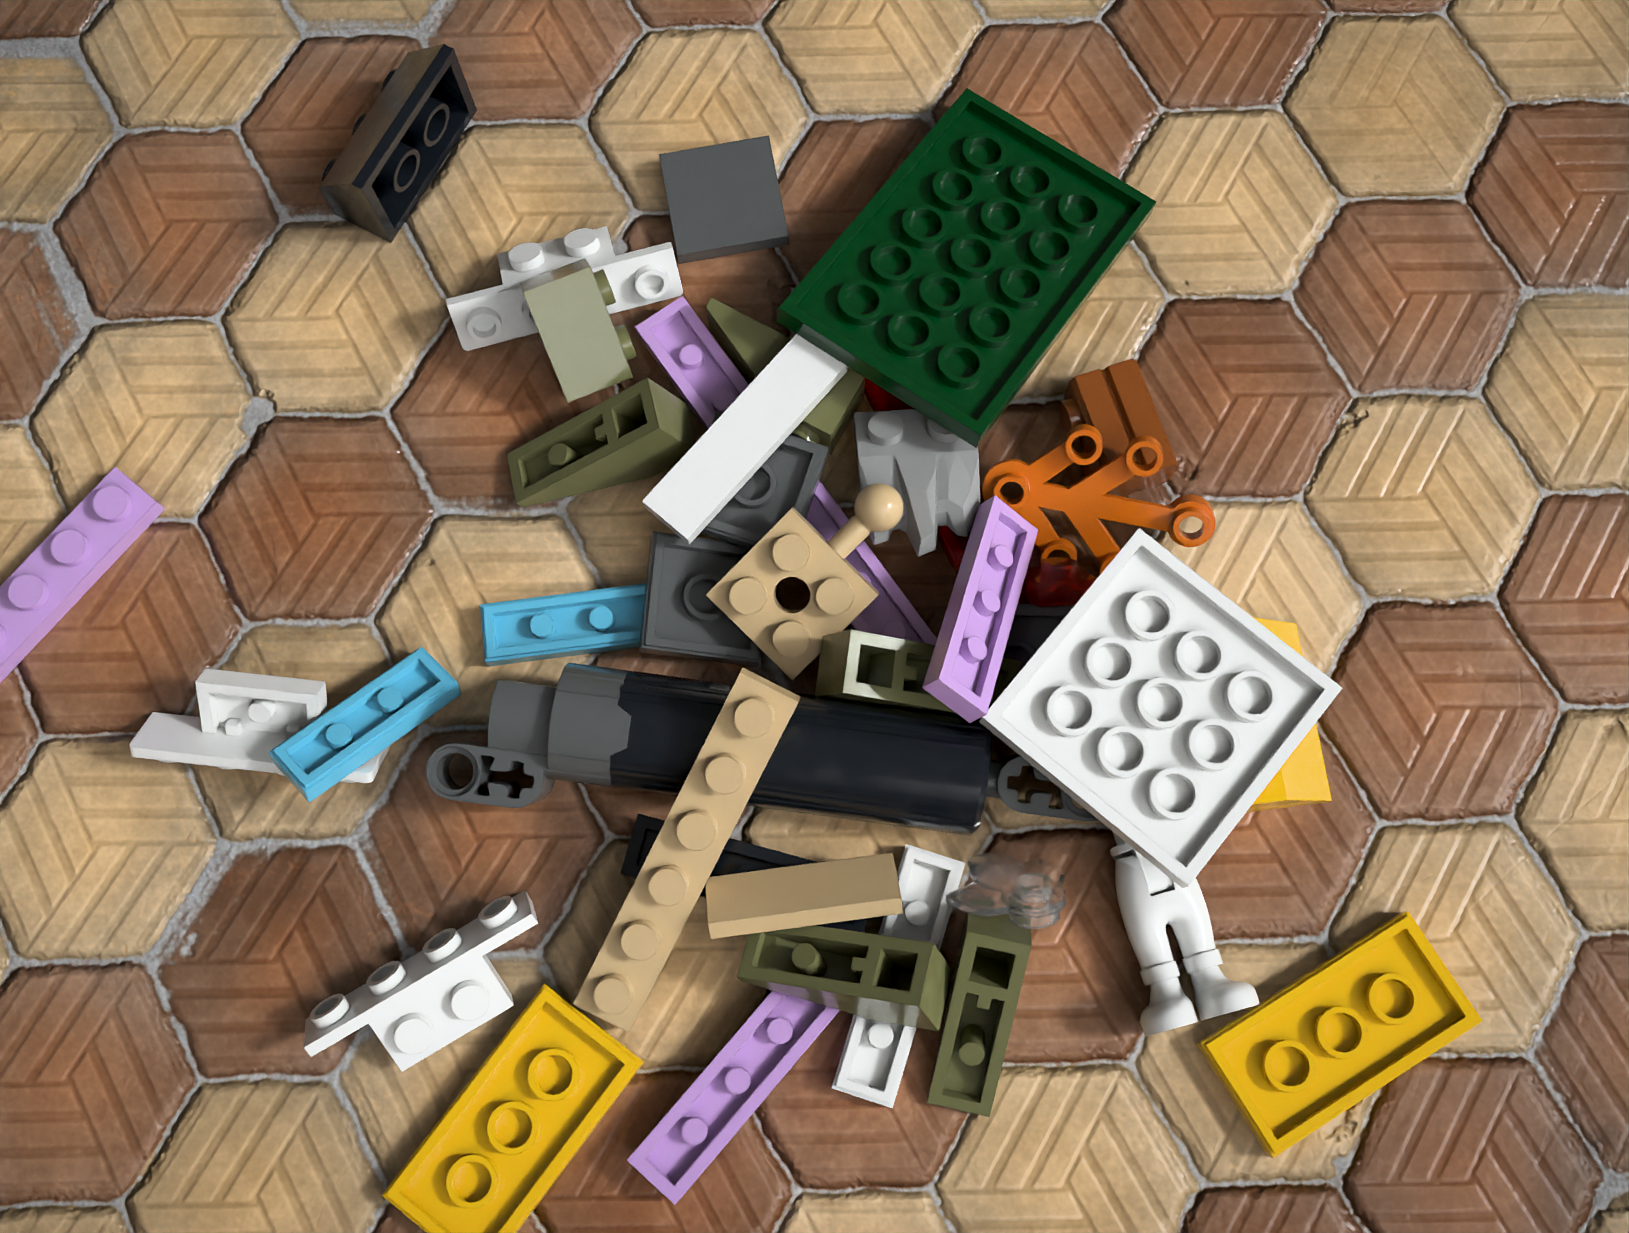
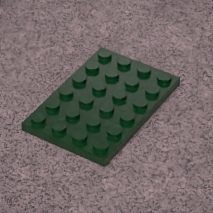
M966 88L780 305L777 322L977 448L1150 217L1156 201Z

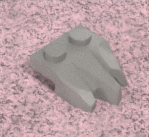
M915 409L854 413L859 493L868 485L884 483L898 491L904 506L903 515L895 527L884 532H870L869 536L873 545L888 541L893 530L901 529L906 532L917 557L936 550L938 526H948L956 535L967 537L972 530L980 505L978 446L975 448Z

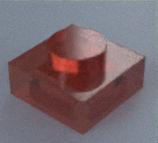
M1062 557L1045 558L1040 561V567H1028L1021 593L1037 606L1072 605L1080 600L1097 578L1077 565V561L1074 559Z

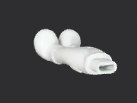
M1113 832L1117 846L1110 849L1112 858L1116 860L1115 884L1117 899L1128 938L1142 970L1140 971L1145 986L1150 985L1151 987L1150 1003L1142 1011L1140 1017V1024L1145 1037L1198 1022L1193 1004L1184 994L1178 979L1180 973L1176 961L1173 960L1166 934L1167 924L1172 927L1184 958L1182 960L1186 973L1190 974L1195 1004L1201 1021L1259 1005L1256 990L1251 984L1227 979L1218 967V965L1224 963L1219 949H1216L1210 915L1196 877L1188 887L1182 889Z

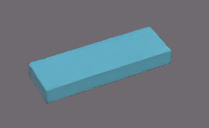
M646 583L480 604L485 663L490 667L637 648L640 642Z
M421 646L269 751L270 757L277 768L310 803L460 696L459 684Z

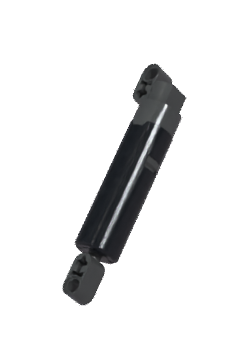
M568 663L564 666L558 686L497 680L489 714L488 744L460 742L445 744L437 748L428 759L426 780L430 788L440 797L455 801L507 808H521L545 799L552 791L555 780L678 796L731 688L728 685L715 684L712 681ZM795 693L800 696L799 703L746 806L971 836L980 827L986 797L999 798L1012 810L1021 813L1086 822L1098 821L1085 808L1076 807L1070 796L1057 785H1054L1056 805H1048L1053 794L1036 789L1027 790L1025 799L1018 800L1017 791L1007 786V780L1009 776H1019L1022 766L1029 765V775L1039 780H1051L1019 754H1013L1002 761L991 760L992 732L979 722L981 718L969 723L954 713ZM458 753L465 755L473 765V776L466 787L457 785L449 774L450 762ZM522 767L525 774L534 776L533 786L523 788L521 792L520 783L516 781L502 779L492 781L495 771L506 772L521 769Z

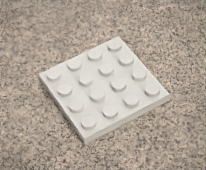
M1139 528L988 709L987 715L983 716L979 722L1183 889L1192 883L1342 690V687Z

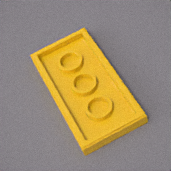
M1409 911L1399 913L1260 1002L1259 1005L1254 1006L1196 1043L1266 1155L1274 1158L1483 1020Z
M543 984L386 1188L382 1196L426 1233H517L645 1061L551 986Z

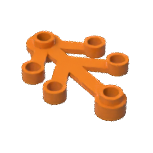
M1088 424L1077 425L1069 431L1066 440L1030 463L1019 459L999 461L988 470L983 481L982 493L984 501L996 495L1038 529L1035 544L1042 552V568L1048 575L1056 578L1066 577L1074 571L1077 565V550L1070 540L1059 538L1041 507L1065 512L1099 561L1100 574L1121 550L1100 519L1167 531L1175 543L1184 547H1197L1204 544L1211 538L1216 526L1212 506L1206 499L1198 495L1188 494L1180 496L1168 506L1106 494L1135 475L1146 477L1159 471L1163 464V450L1161 444L1151 436H1138L1128 444L1125 452L1071 486L1048 483V480L1072 463L1088 465L1100 457L1103 447L1100 432ZM1086 435L1091 437L1096 445L1091 452L1079 453L1073 448V441L1079 436ZM1141 447H1149L1156 453L1155 459L1147 465L1138 464L1133 459L1134 452ZM1007 482H1016L1021 485L1024 492L1020 497L1010 499L1002 494L1001 487ZM1191 516L1197 517L1203 522L1201 528L1194 533H1186L1179 527L1183 519ZM1054 550H1064L1069 554L1070 560L1066 564L1055 565L1049 561L1048 555Z

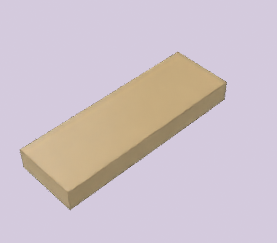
M893 852L712 876L708 878L705 884L707 919L711 939L903 914Z

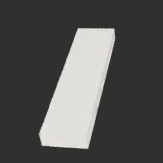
M796 334L642 500L644 507L690 545L847 373V366Z
M906 844L897 872L903 914L884 916L878 935L931 942L940 950L965 863ZM854 1014L831 1088L893 1108L916 1028L879 1022Z

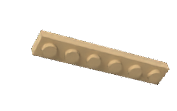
M745 668L741 669L573 1005L630 1033L798 705L800 696Z

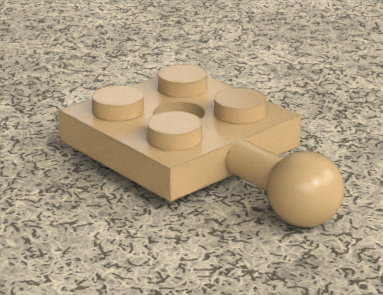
M874 483L862 489L855 500V516L829 541L792 507L706 594L791 680L799 675L821 653L824 635L842 632L879 596V592L845 558L871 531H888L900 521L904 509L903 500L898 491L892 486L884 483ZM797 577L807 584L810 590V600L806 606L798 610H790L778 602L776 586L782 579Z

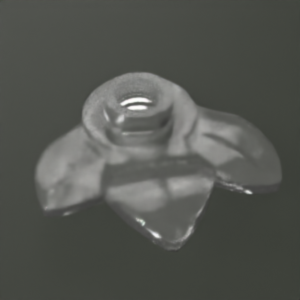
M984 853L971 857L967 861V869L974 882L946 894V903L955 908L983 917L1009 913V919L1013 924L1027 929L1046 928L1055 924L1060 919V911L1066 904V891L1062 886L1065 878L1059 866L1041 858L1032 859L1021 864L1013 857L1000 853Z

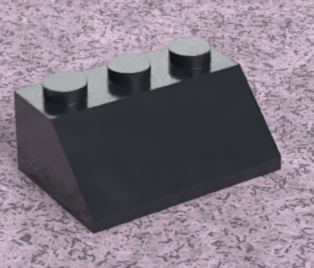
M441 44L408 52L399 67L388 73L383 82L380 96L370 111L359 117L354 125L352 138L340 156L333 159L323 173L319 189L334 214L390 243L398 234L477 111L454 48Z

